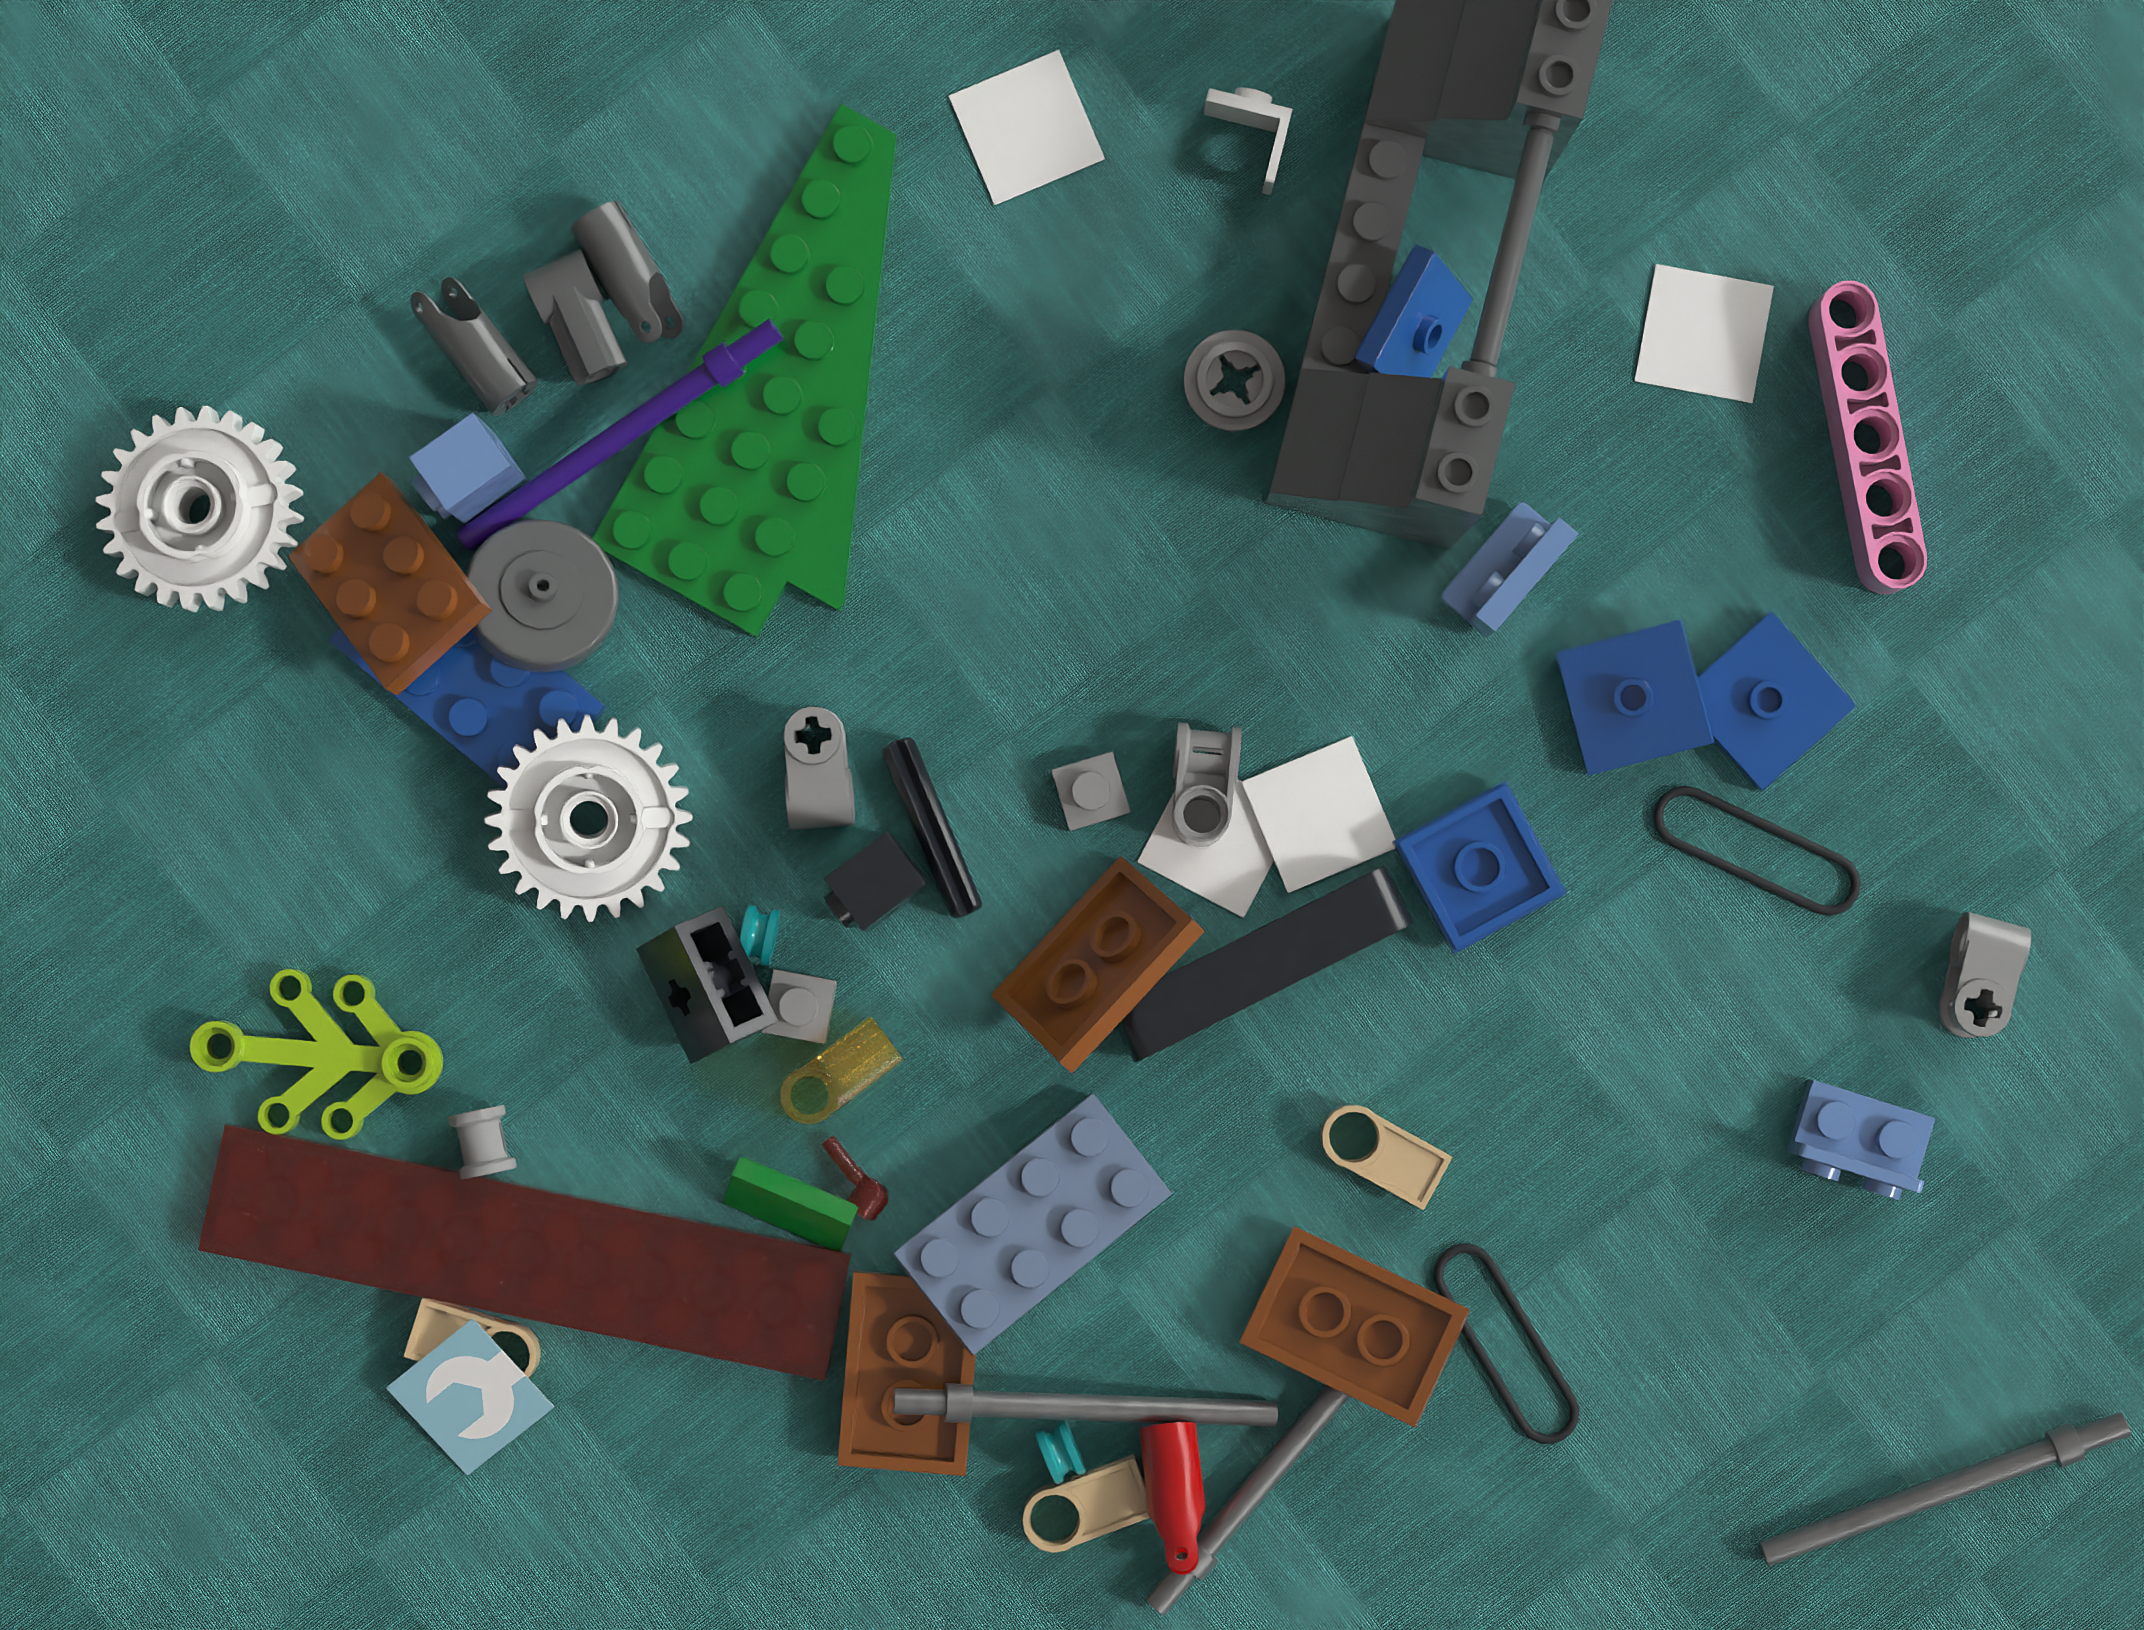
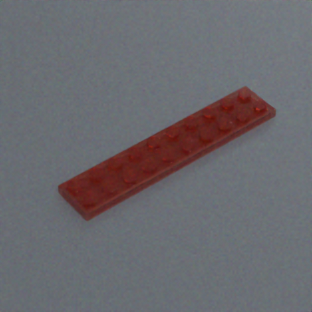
M226 1124L224 1127L198 1251L825 1381L827 1377L852 1257L851 1252H839L827 1247L485 1176L460 1180L459 1171L283 1134L274 1135L264 1130L235 1124Z

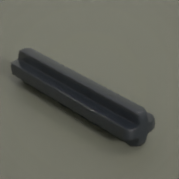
M905 737L886 745L883 748V756L950 916L956 919L978 911L982 907V901L915 741L911 737Z

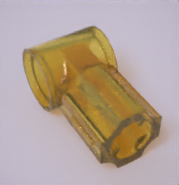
M870 1016L803 1067L791 1072L784 1080L780 1091L781 1104L785 1112L793 1120L805 1125H818L828 1120L836 1111L904 1060ZM805 1078L819 1079L825 1083L828 1089L826 1106L815 1114L806 1115L799 1112L792 1101L794 1087Z

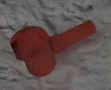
M831 1136L822 1144L823 1148L846 1178L856 1185L846 1201L856 1204L858 1207L857 1214L865 1220H876L888 1204V1190L877 1180L865 1174L837 1138Z

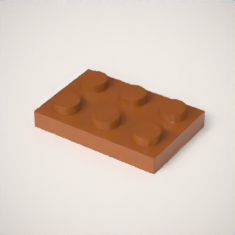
M382 472L375 476L288 555V558L383 687L397 696L492 611L394 480Z
M1120 856L994 990L991 996L1054 1058L1073 1073L1205 931L1126 859Z
M1294 1226L1239 1343L1416 1428L1471 1310Z
M860 1270L853 1272L837 1466L966 1476L970 1423L944 1422L943 1416L893 1414L892 1412L894 1388L944 1390L945 1383L974 1385L976 1354L970 1356L907 1274Z

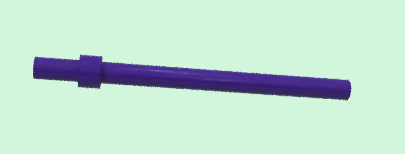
M768 318L729 346L723 341L702 355L704 363L456 530L462 544L469 551H473L492 534L511 525L717 384L724 388L744 375L745 370L743 367L784 340L777 326Z

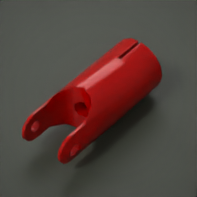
M1175 1422L1141 1428L1139 1433L1148 1515L1155 1523L1159 1535L1164 1540L1168 1567L1178 1575H1186L1195 1570L1198 1564L1196 1537L1200 1531L1201 1519L1206 1509L1196 1423ZM1180 1553H1185L1188 1555V1557L1185 1560H1179L1176 1558L1177 1555Z

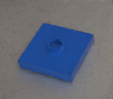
M1417 244L1414 248L1412 247L1355 353V359L1369 374L1373 372L1431 378L1473 301L1472 297L1434 251Z
M1772 611L1764 615L1697 676L1714 743L1758 791H1763L1857 706Z
M1681 619L1556 652L1588 776L1714 743Z
M1506 781L1392 841L1452 954L1465 949L1567 893Z

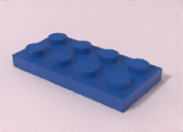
M338 627L328 641L381 684L342 629ZM471 630L398 696L390 692L503 788H506L508 783L499 775L497 768L499 765L513 768L519 766L520 763L513 752L515 744L523 746L530 751L535 750L537 747L533 733L535 729L539 728L549 738H555L558 734V719L563 718L571 731L577 732L581 728L584 715H590L594 724L607 709V706L564 670L545 673L529 672L511 667L499 661L480 645Z

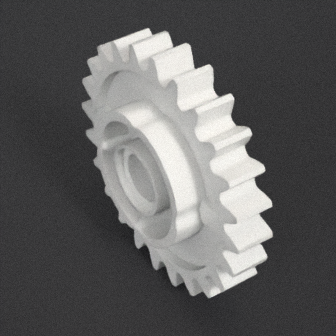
M203 406L196 421L191 412L183 407H179L176 410L175 423L173 425L160 416L155 415L152 417L154 433L151 436H147L135 429L131 431V436L136 446L134 451L127 452L117 448L113 451L116 458L122 464L119 472L103 471L101 474L107 482L113 485L112 493L98 496L95 501L111 510L109 517L96 523L97 529L114 534V539L103 548V551L114 558L124 557L116 572L127 579L138 576L135 591L149 596L157 590V602L170 608L177 602L179 597L183 609L196 613L203 598L207 606L216 611L223 610L225 594L230 595L238 602L245 603L247 602L246 585L249 582L265 590L269 587L264 574L266 567L271 566L280 570H285L287 567L277 554L279 548L297 547L298 542L286 533L288 525L304 521V516L290 510L288 507L291 501L303 495V490L294 485L285 484V480L296 471V468L286 460L275 461L283 449L282 445L273 439L261 442L265 429L254 422L249 423L242 429V417L232 411H228L220 421L217 411L209 406ZM208 495L211 506L207 517L197 524H192L189 517L192 503L198 497Z
M584 715L581 728L577 732L571 731L563 718L558 719V734L555 738H549L539 728L533 731L537 746L535 750L530 751L523 746L515 744L513 752L520 763L519 766L513 768L499 765L497 768V772L508 783V786L504 789L496 788L488 791L487 797L502 806L501 811L485 816V824L499 827L502 830L501 835L488 843L489 850H506L509 853V856L499 866V872L505 874L519 871L521 877L518 880L515 892L519 895L532 887L537 888L539 893L536 908L540 910L552 899L560 901V912L563 919L569 916L575 905L583 906L588 922H593L597 907L601 904L608 907L614 918L620 917V900L623 898H629L639 908L643 907L642 887L648 885L662 892L665 887L658 875V871L661 868L678 871L680 864L670 854V850L673 847H687L690 843L687 837L675 830L677 825L692 820L691 812L675 807L677 801L689 794L688 788L686 786H670L668 782L679 769L676 762L662 766L656 764L663 746L657 742L646 749L640 748L641 729L638 727L630 731L626 737H620L618 735L617 720L613 717L608 721L603 731H596L594 729L590 715ZM594 801L605 808L608 819L601 831L596 834L585 835L573 828L570 822V814L579 803Z

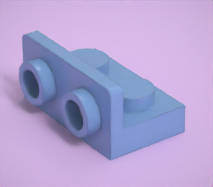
M1521 502L1511 511L1442 592L1441 599L1484 637L1488 638L1496 632L1579 533L1560 517L1550 524L1529 505Z
M1808 1079L1786 1152L1804 1157L1800 1170L1835 1181L1839 1180L1841 1170H1846L1865 1176L1862 1189L1900 1200L1903 1189L1920 1194L1922 1192L1925 1181L1917 1178L1935 1118Z

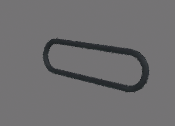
M1690 786L1674 787L1664 793L1656 803L1653 815L1655 829L1664 841L1679 850L1818 914L1826 916L1841 914L1851 908L1858 898L1861 887L1858 871L1851 861L1832 850L1698 788ZM1677 796H1692L1839 864L1847 871L1851 881L1849 895L1838 905H1821L1710 854L1670 834L1663 821L1664 809L1669 801Z
M1458 1244L1449 1247L1439 1256L1434 1267V1282L1439 1294L1455 1302L1443 1279L1444 1268L1453 1256L1461 1253H1471L1479 1257L1486 1265L1567 1400L1570 1409L1569 1420L1561 1431L1551 1435L1535 1431L1526 1421L1466 1320L1461 1331L1518 1426L1529 1439L1540 1444H1554L1565 1440L1574 1431L1579 1421L1577 1400L1494 1260L1484 1249L1474 1244Z

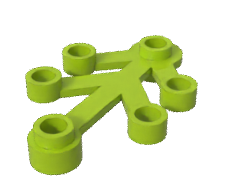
M284 969L276 973L270 982V995L277 1004L288 1007L316 1041L243 1035L238 1026L228 1021H211L201 1025L194 1032L190 1041V1053L194 1062L200 1068L209 1072L231 1070L238 1066L241 1061L314 1067L282 1095L270 1097L260 1105L258 1122L263 1130L274 1135L292 1131L299 1123L300 1113L350 1071L375 1072L377 1074L348 1101L335 1102L324 1110L321 1118L322 1128L330 1138L335 1140H345L356 1136L363 1127L364 1118L395 1092L412 1095L428 1090L438 1081L443 1069V1055L436 1041L423 1032H402L375 1000V987L371 980L360 974H350L340 978L334 986L333 998L341 1010L356 1014L380 1047L354 1045L312 995V983L308 975L298 969ZM288 976H294L301 984V992L294 1000L286 999L281 993V983ZM352 981L360 983L365 992L363 1001L356 1006L350 1005L344 998V989ZM218 1034L226 1035L232 1044L231 1052L225 1058L217 1057L212 1051V1041ZM408 1050L418 1052L423 1062L421 1070L414 1075L405 1072L401 1065L402 1056ZM275 1103L285 1105L289 1111V1120L283 1127L273 1125L269 1119V1110ZM339 1108L348 1110L353 1117L352 1127L345 1133L337 1131L332 1124V1116Z

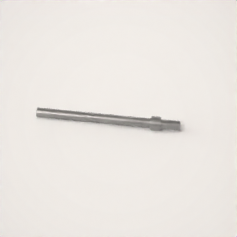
M945 1383L944 1390L894 1388L892 1398L893 1414L943 1416L944 1422L971 1423L972 1417L1150 1423L1193 1422L1196 1424L1275 1427L1278 1419L1277 1402L1270 1400L973 1391L972 1384Z
M1328 1385L1323 1388L1196 1538L1198 1564L1195 1570L1186 1575H1178L1170 1569L1145 1598L1156 1611L1165 1616L1196 1578L1201 1581L1206 1578L1219 1562L1216 1558L1217 1553L1351 1396ZM1180 1553L1177 1555L1176 1558L1179 1560H1185L1188 1557V1555L1185 1553Z
M2121 1412L2074 1428L2069 1423L2045 1432L2044 1440L1759 1542V1546L1764 1560L1769 1567L2056 1463L2059 1468H2063L2085 1460V1452L2130 1437V1428Z

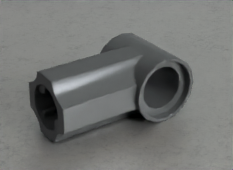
M581 249L523 274V279L545 326H551L570 374L579 387L608 378L628 365L601 305V302L605 301L603 294Z

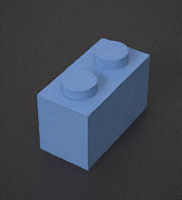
M471 413L409 457L420 473L411 481L428 506L433 511L437 510L444 519L452 514L465 524L529 481L494 431L474 413Z

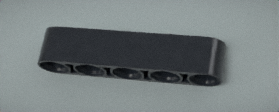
M1384 865L1163 976L1123 1018L1116 1028L1133 1062L1136 1063L1402 930L1414 922Z

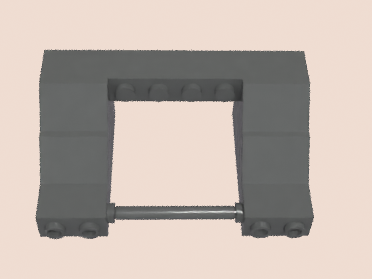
M1395 0L1388 21L1265 504L1448 551L1482 516L1516 384L1495 378L1497 372L1496 365L1542 184L1583 119L1613 0ZM1422 156L1516 179L1470 361H1462L1460 369L1449 366L1442 378L1373 372L1367 374V371L1355 359V353L1386 298Z

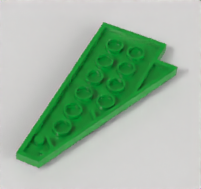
M842 103L687 373L704 363L702 355L723 341L729 346L768 318L777 326L784 340L743 367L745 370L744 375L724 388L717 384L656 426L592 538L605 553L756 638L762 632L788 584L838 612H841L846 599L897 136L895 133Z

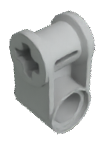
M807 707L800 709L789 718L784 731L787 768L785 793L790 830L855 825L851 770L848 768L846 733L843 723L835 713L825 708ZM818 717L820 727L830 728L832 733L831 740L821 743L820 753L812 754L811 745L800 743L798 738L799 731L809 729L810 718Z
M1178 722L1173 764L1175 788L1172 822L1177 836L1188 845L1195 847L1210 846L1219 841L1229 827L1232 816L1234 784H1237L1239 771L1241 727H1231L1230 731L1226 733L1194 730L1189 728L1187 722ZM1193 751L1220 753L1221 755L1194 753ZM1194 800L1209 801L1216 807L1219 813L1218 826L1208 833L1193 831L1184 821V808Z
M1968 911L1962 914L1951 941L1949 966L1938 1009L1941 1023L1950 1033L1961 1038L1988 1037L1999 1033L2007 1026L2011 1017L2019 978L2024 970L2030 951L2031 931L2029 928ZM1976 998V1005L1985 1008V1015L1982 1019H1974L1972 1012L1964 1010L1966 999Z

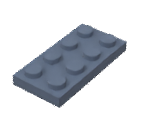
M1092 1093L891 1255L970 1356H973L1172 1195V1193Z

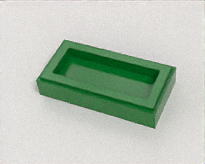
M746 1157L739 1158L732 1172L723 1201L726 1205L838 1253L843 1248L858 1210L856 1204Z

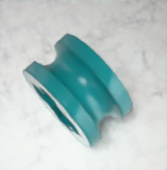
M749 904L747 907L740 942L748 958L751 956L758 957L761 960V965L770 966L779 931L780 910L772 909L769 914H761L756 905Z
M1066 1420L1057 1421L1056 1429L1051 1432H1046L1043 1428L1035 1430L1042 1455L1056 1485L1064 1482V1475L1070 1471H1074L1078 1475L1086 1473L1080 1452Z

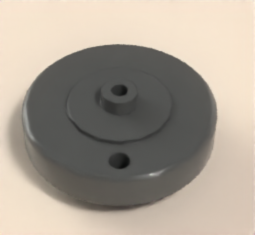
M543 519L520 521L508 525L486 539L477 549L469 563L466 576L492 609L471 631L488 653L511 667L540 673L555 672L573 667L594 654L604 643L612 629L619 602V588L615 570L607 554L596 541L571 525Z

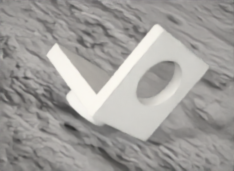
M1240 87L1235 89L1234 94L1209 88L1204 115L1277 133L1262 193L1271 195L1293 109L1271 104L1272 97L1259 90Z

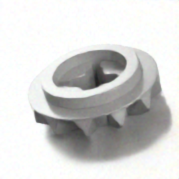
M1226 330L1209 336L1194 349L1185 367L1183 383L1190 408L1208 426L1235 433L1259 427L1276 411L1284 394L1285 372L1278 353L1266 340L1248 331ZM1223 358L1226 365H1231L1236 373L1244 370L1249 372L1256 367L1258 368V371L1252 374L1251 379L1244 386L1247 394L1246 400L1249 404L1245 405L1242 399H1238L1232 391L1224 394L1219 392L1214 396L1211 395V392L1216 390L1217 385L1224 378L1222 372L1223 365L1219 359Z

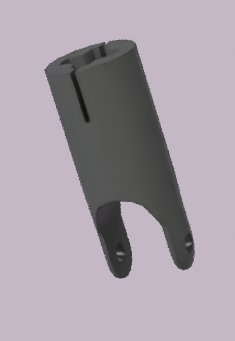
M611 201L598 206L573 223L570 228L571 232L621 316L628 321L637 338L644 343H652L657 341L661 335L665 338L679 336L684 328L682 314L672 299L671 291L620 201ZM669 317L673 318L674 320L673 328H670L667 325V319ZM645 321L651 326L649 333H646L643 329Z
M445 278L441 284V290L447 303L458 315L459 321L442 313L426 293L422 291L415 292L410 299L411 308L415 316L493 416L502 415L504 412L506 413L513 409L536 389L538 380L456 278ZM453 288L456 290L457 296L454 294Z

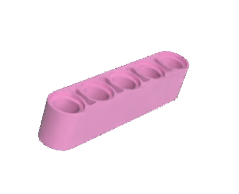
M1842 281L1831 286L1812 304L1808 314V325L1856 571L1861 583L1868 590L1877 594H1892L1914 585L1923 576L1927 567V553L1878 303L1874 293L1866 285L1857 281ZM1842 300L1853 307L1856 313L1854 328L1844 329L1832 321L1829 314L1831 301ZM1844 362H1855L1866 370L1868 386L1865 391H1855L1844 383L1841 376V368ZM1857 424H1868L1878 432L1880 448L1877 454H1868L1856 446L1854 429ZM1870 485H1878L1885 488L1890 494L1892 510L1888 517L1878 516L1868 508L1866 493ZM1883 547L1895 549L1902 555L1905 569L1899 580L1886 577L1880 570L1878 556Z

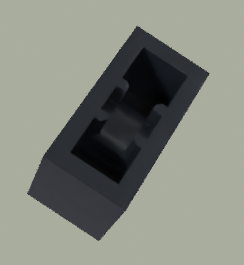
M886 831L824 878L832 891L823 898L846 929L848 927L851 929L858 924L863 931L870 932L931 885L895 837Z
M724 906L675 925L636 948L690 1064L731 1047L779 1022Z

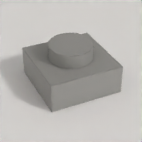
M1113 752L1051 770L1069 831L1131 813Z
M773 969L768 1001L779 1022L762 1030V1032L825 1044L838 981Z

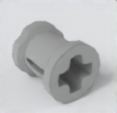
M505 1105L448 1116L449 1126L457 1129L464 1166L458 1170L460 1180L517 1167L516 1158L508 1156L501 1118L506 1115Z

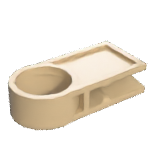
M1357 1104L1342 1105L1332 1110L1324 1119L1320 1130L1321 1145L1326 1155L1336 1164L1348 1168L1422 1210L1425 1209L1453 1158L1379 1117L1370 1109ZM1347 1112L1365 1114L1376 1128L1377 1139L1374 1148L1368 1155L1356 1160L1339 1158L1330 1145L1329 1132L1331 1125L1339 1116Z
M428 1295L426 1299L422 1298L403 1357L420 1361L473 1318L490 1337L500 1331L513 1332L519 1335L527 1344L530 1353L529 1365L523 1373L529 1378L535 1372L540 1362L541 1349L538 1338L530 1328L518 1322H510Z
M1134 1454L1088 1470L1081 1475L1064 1479V1482L1060 1484L1044 1485L1035 1490L1025 1503L1022 1517L1024 1532L1030 1542L1044 1551L1052 1553L1061 1552L1080 1543L1150 1518L1147 1509L1145 1483ZM1045 1496H1063L1070 1500L1079 1511L1076 1529L1064 1540L1051 1541L1043 1539L1031 1526L1030 1515L1032 1508L1037 1501Z

